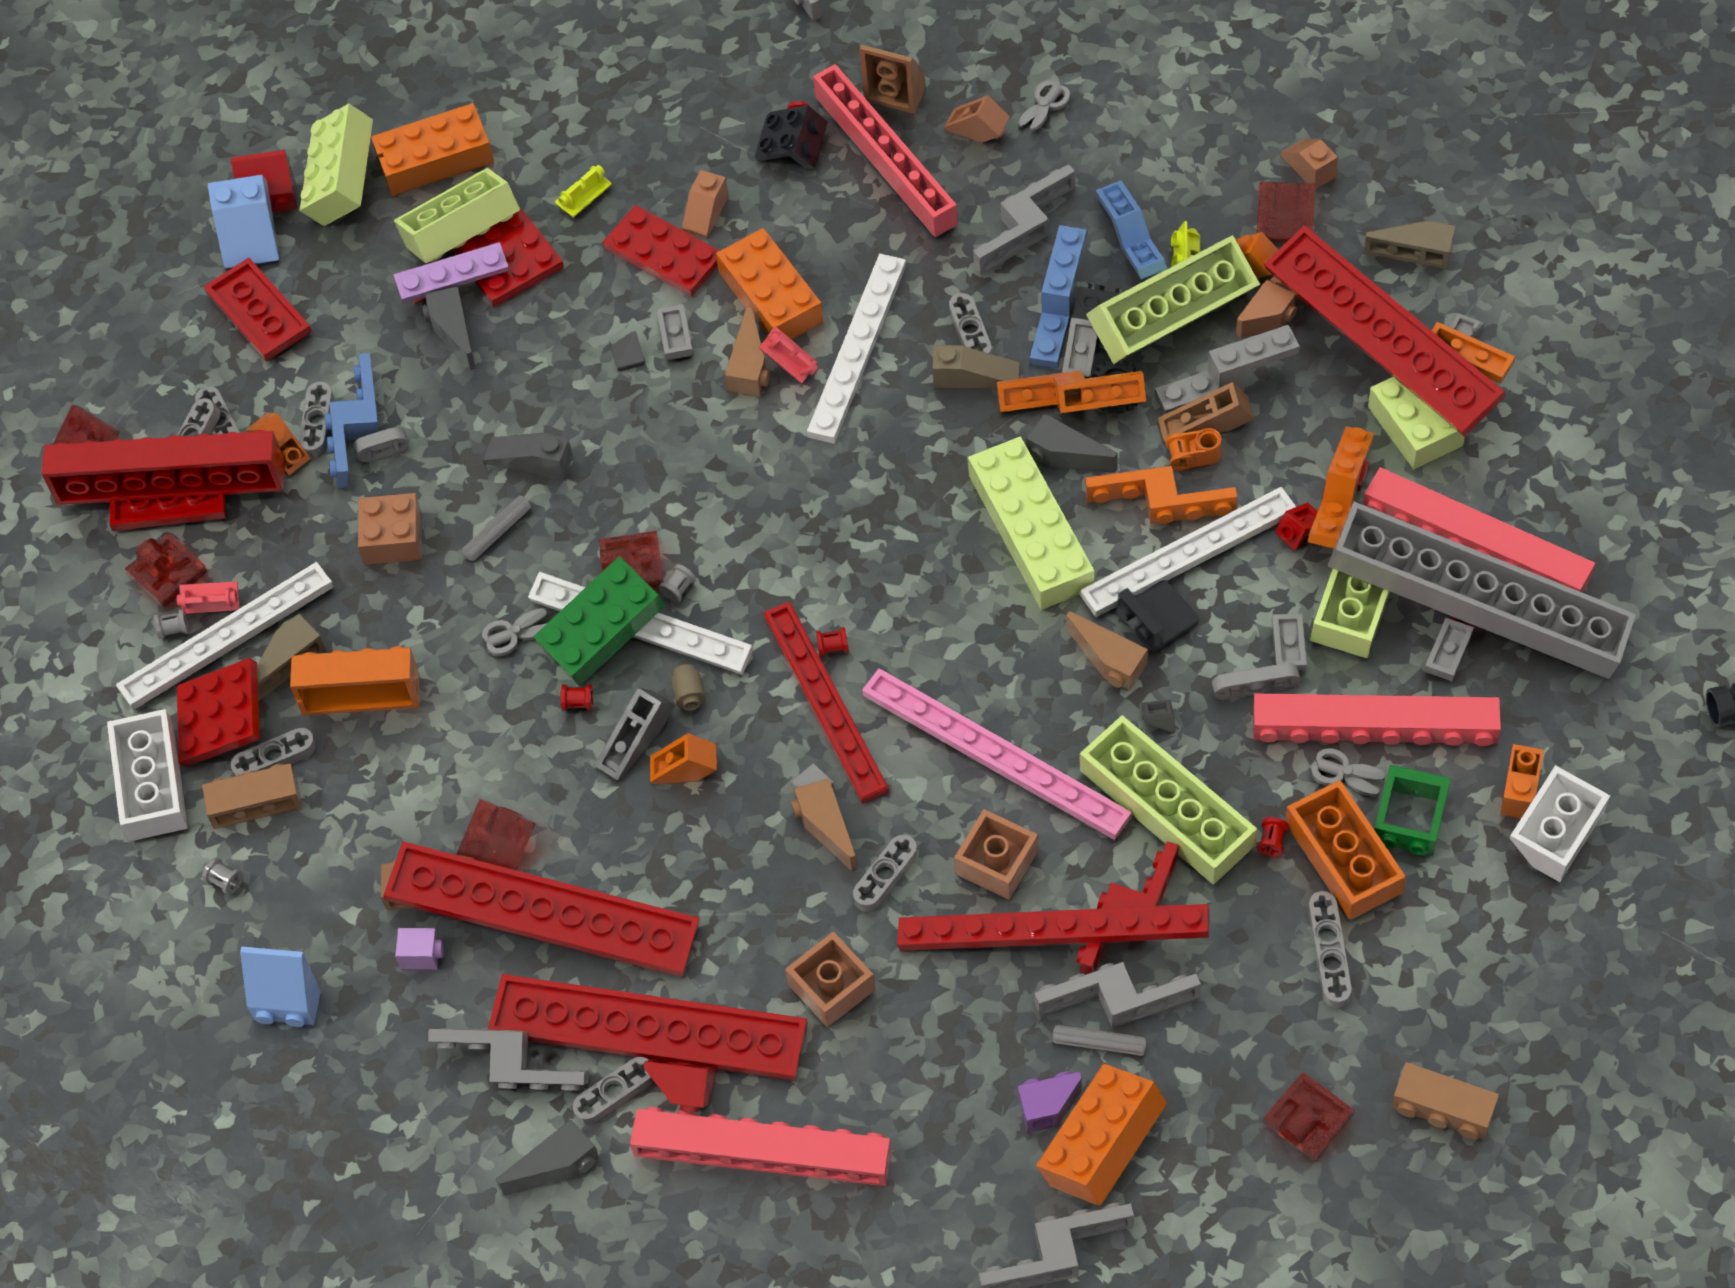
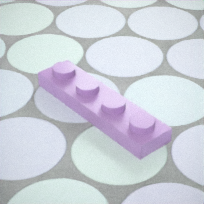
M499 242L396 273L393 276L401 301L405 303L425 297V293L461 286L507 272L509 269Z

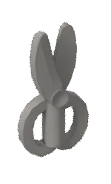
M1055 81L1040 83L1035 90V101L1038 104L1030 107L1022 114L1018 127H1023L1033 120L1030 130L1034 132L1038 130L1046 121L1049 110L1057 111L1068 104L1070 101V91L1068 88L1062 85L1059 86ZM1051 88L1044 97L1041 96L1045 89ZM1060 94L1064 95L1060 102L1054 103Z
M540 608L523 614L513 625L504 620L488 624L482 633V638L487 645L488 652L493 656H505L517 648L518 640H535L533 636L546 624L532 625L547 616L546 610ZM497 629H506L504 631H501L490 636V634ZM511 641L505 647L495 648V646Z
M1332 748L1323 749L1318 752L1316 762L1311 767L1312 778L1317 783L1328 786L1338 780H1341V782L1344 780L1354 791L1370 797H1377L1379 789L1364 779L1377 781L1385 779V773L1382 770L1366 764L1349 765L1346 755ZM1324 758H1336L1342 763V765L1326 760ZM1318 770L1335 775L1336 777H1325Z

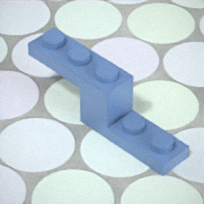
M1120 180L1097 189L1098 199L1112 219L1120 247L1141 279L1151 278L1166 270L1165 260L1150 238L1142 211L1124 183Z
M1059 225L1041 291L1042 313L1030 354V364L1058 369L1075 304V279L1087 237V229Z
M370 353L359 354V365H354L355 382H360L361 388H356L357 400L329 402L330 413L324 414L326 431L331 430L332 434L331 437H327L328 454H334V460H329L330 477H336L337 488L349 487L345 441L357 440L363 436L378 432Z

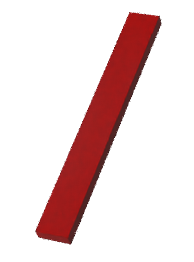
M789 601L763 612L768 627L861 804L889 793L886 781L791 602Z

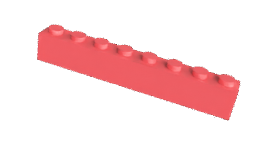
M834 64L814 75L813 83L816 99L931 234L937 237L958 225L957 204L840 68Z
M1381 467L1364 493L1363 505L1582 593L1585 592L1592 579L1595 562Z
M1254 693L1253 740H1261L1268 743L1277 740H1291L1295 743L1322 741L1332 744L1338 741H1348L1356 744L1384 742L1385 744L1394 745L1405 742L1417 745L1445 743L1450 746L1459 744L1489 746L1491 744H1498L1501 731L1499 697Z
M657 1107L636 1110L630 1141L634 1157L886 1186L892 1151L890 1138H885L884 1135L879 1133L858 1135L846 1129H837L835 1132L824 1131L812 1125L798 1128L790 1127L789 1124L784 1122L763 1124L751 1118H742L740 1121L729 1120L718 1114L703 1117L686 1111L669 1113Z

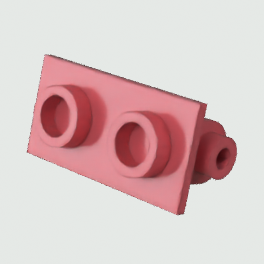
M774 326L759 347V349L801 384L809 374L812 375L818 368L816 365L817 361L776 326Z
M238 581L179 585L180 595H177V605L181 606V609L184 608L186 614L237 611L240 609Z

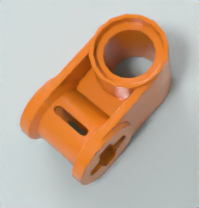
M1212 428L1175 433L1168 436L1165 440L1166 448L1170 450L1171 455L1169 464L1175 471L1214 465L1222 457L1221 435Z

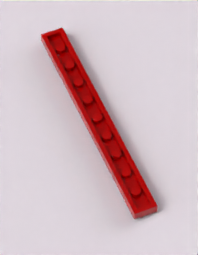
M1208 904L901 917L898 924L897 946L899 951L1209 938L1210 909Z

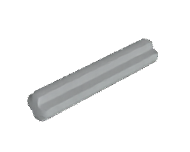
M518 496L462 548L464 556L470 561L478 558L531 508L530 502L524 496Z
M1055 1025L1053 1030V1042L1056 1044L1143 1056L1146 1052L1147 1040L1145 1037L1064 1025Z

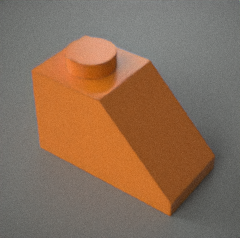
M690 733L685 734L650 756V782L653 784L697 782L717 770L716 743Z

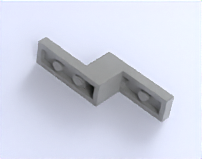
M1069 164L1061 169L1052 171L1047 177L1038 182L1031 183L1026 189L1015 195L1008 196L1000 203L1001 220L1010 230H1005L997 238L988 243L981 244L973 251L974 268L980 275L1049 236V219L1040 208L1075 188V171Z
M1289 325L1210 350L1208 354V371L1155 388V397L1165 415L1231 382H1234L1244 391L1247 370L1298 354L1300 346Z
M1108 963L1087 975L1081 973L1072 976L1067 982L1043 986L1038 992L1034 993L1035 1007L1040 1017L1098 996L1109 1023L1114 1028L1199 998L1201 983L1197 974L1190 976L1180 975L1173 978L1170 983L1159 987L1157 985L1148 986L1141 993L1137 994L1124 963Z
M431 1028L428 1031V1042H437V1048H456V1042L468 1043V1049H487V1044L490 1043L489 1082H498V1088L515 1089L517 1088V1083H530L529 1089L547 1090L549 1084H561V1090L578 1091L580 1090V1085L589 1084V1071L527 1069L528 1031Z
M1111 1203L1101 1210L1091 1212L1089 1209H1082L1068 1217L1048 1216L1041 1219L1039 1223H1035V1236L1041 1261L1026 1259L1018 1262L1017 1266L1007 1268L1003 1266L989 1267L983 1273H979L980 1288H1028L1079 1277L1078 1262L1072 1240L1134 1227V1214L1131 1203L1125 1205L1122 1203Z

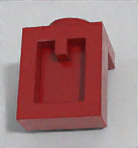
M1309 502L1285 511L1276 529V534L1293 550L1300 548L1304 538L1310 533L1318 511Z

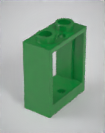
M1390 764L1374 828L1386 848H1401L1421 856L1426 854L1434 855L1451 778ZM1392 791L1437 801L1430 833L1385 823Z

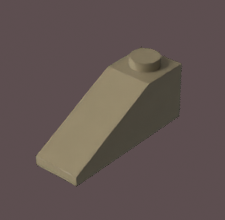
M1423 221L1370 231L1366 233L1364 253L1447 269L1456 226L1448 225L1444 222Z
M934 345L932 367L934 388L997 389L996 382L1019 379L1020 362L962 345Z
M300 614L286 620L275 631L257 665L258 702L291 677L292 655H302L306 652L321 654L326 650L321 636Z

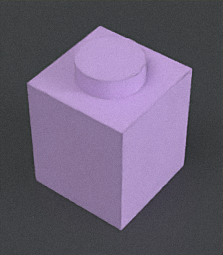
M398 928L395 957L400 969L437 970L438 958H443L444 942L439 940L436 929Z

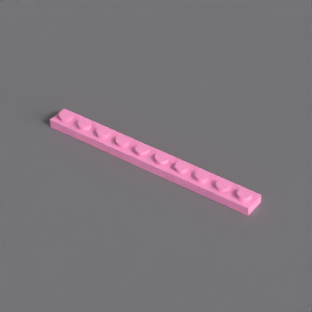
M880 668L862 689L863 696L1113 840L1117 839L1132 818V812Z

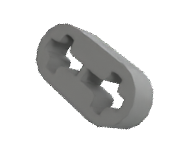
M400 427L389 428L363 436L353 444L358 461L366 463L398 454L409 446L406 432Z

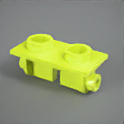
M600 165L596 167L591 166L590 171L566 191H562L560 193L561 196L554 203L574 218L607 190L612 183L603 177L605 171Z
M1184 221L1180 228L1172 234L1171 246L1173 247L1171 267L1192 257V254L1200 252V234L1194 228L1187 229V221Z

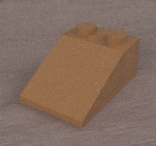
M861 45L859 50L865 99L870 103L915 114L926 90L925 72L912 57Z

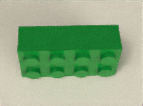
M619 556L537 632L533 638L580 687L665 607V604L660 596Z

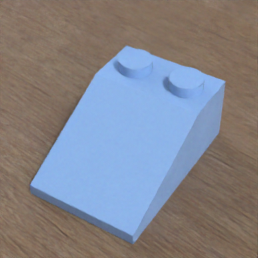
M263 175L208 183L211 209L225 270L235 267L247 258H250L256 265L280 261L268 183Z
M241 946L240 956L246 1004L253 1020L262 1024L283 1022L293 1027H302L304 1024L314 1025L321 990L304 953Z

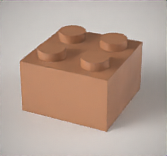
M416 493L358 498V549L364 565L422 560V512Z
M983 809L954 857L955 874L1010 900L1039 851L1038 834Z
M834 931L785 969L788 986L827 1028L876 990L874 974Z

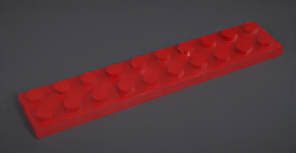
M1305 225L1264 263L1266 270L1462 436L1465 437L1506 397L1505 392Z
M402 841L383 894L384 900L682 978L700 919L695 916Z
M502 974L488 1030L528 1031V1041L630 1057L661 1059V1061L689 1063L700 1067L711 1065L716 1066L718 1070L796 1081L808 1022L807 1018Z

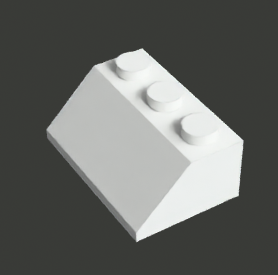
M1555 765L1510 835V840L1533 868L1561 882L1605 812L1610 795Z

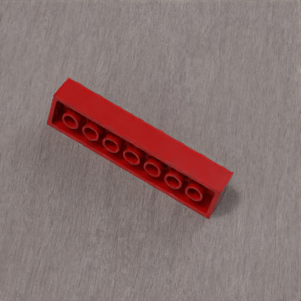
M257 430L245 433L228 432L226 434H199L197 436L182 437L174 435L166 438L144 437L135 440L115 439L103 442L86 441L84 443L44 445L42 476L56 505L283 491L285 461L273 431Z

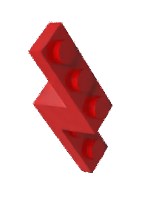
M1167 841L1163 852L1157 851L1153 862V868L1156 871L1153 878L1147 877L1143 893L1111 883L1108 892L1101 893L1097 909L1160 906L1178 860L1179 845ZM1106 942L1087 943V946L1081 945L1076 959V963L1080 964V974L1087 975L1095 972Z

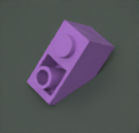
M1065 1071L1056 1074L1054 1078L1045 1080L1034 1078L1018 1086V1099L1027 1133L1059 1126L1082 1090L1080 1072L1072 1073Z

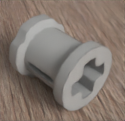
M676 564L668 580L659 585V591L668 600L680 603L682 600L681 595L689 585H693L696 582V577L685 566Z
M184 608L179 609L178 613L163 616L160 614L154 615L156 632L159 639H164L167 635L177 633L189 634V624Z
M213 858L205 866L202 878L207 884L213 883L221 887L225 894L232 895L242 883L243 872L239 869L232 870L225 866L221 859Z

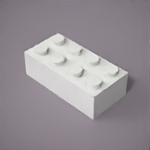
M163 709L107 722L119 822L128 841L188 829L175 729L167 710Z

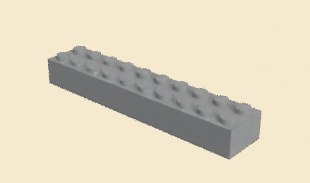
M1355 501L1345 518L1327 565L1330 568L1607 679L1612 676L1621 662L1636 616L1635 613Z

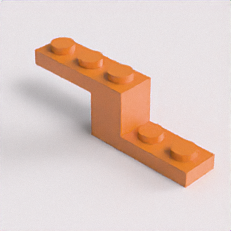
M1436 322L1431 330L1485 376L1500 384L1514 364L1515 356L1442 323Z
M1078 370L996 382L1000 412L1057 404L1060 413L1146 402L1144 374L1142 371L1085 379L1082 371Z
M1345 427L1327 472L1323 499L1309 533V543L1334 549L1345 518L1356 499L1360 473L1370 450L1374 433L1358 427Z
M1172 466L1085 478L1087 503H1104L1112 499H1133L1137 496L1145 495L1150 524H1168L1172 521L1185 519L1197 520L1201 517L1214 515L1225 516L1237 510L1238 496L1236 487L1178 495Z

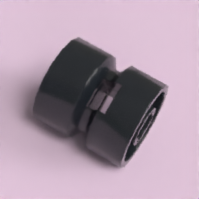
M1735 683L1731 685L1730 689L1723 685L1709 688L1706 691L1707 710L1715 727L1735 723Z

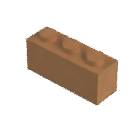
M291 763L275 764L268 769L246 771L239 776L227 779L218 778L210 783L202 784L206 812L213 829L302 808L297 777Z
M1406 1062L1394 1093L1392 1108L1396 1109L1403 1116L1410 1118L1416 1116L1428 1120L1434 1127H1448L1459 1131L1462 1136L1468 1139L1479 1138L1485 1140L1499 1094Z

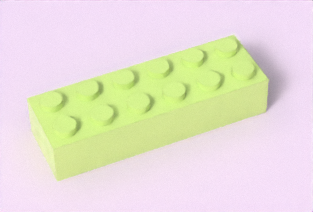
M1232 235L1098 305L1086 315L1112 363L1115 364L1259 286L1260 283Z
M1021 436L969 456V477L1040 610L1080 595L1081 589L1093 584L1094 569Z
M1123 715L1080 753V771L1119 805L1131 811L1133 817L1165 844L1168 841L1179 845L1178 855L1213 885L1256 846L1257 828Z

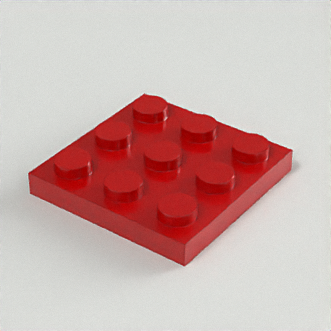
M521 207L518 212L513 214L511 219L505 222H498L491 226L486 233L475 235L468 239L463 246L451 249L452 254L456 256L500 242L509 271L474 281L493 307L564 268L563 260Z
M247 658L177 685L178 761L181 765L188 767L260 740L257 662L252 658Z

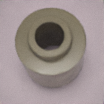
M680 665L672 671L673 676L671 677L676 705L679 708L692 711L698 709L706 699L700 673L693 665Z

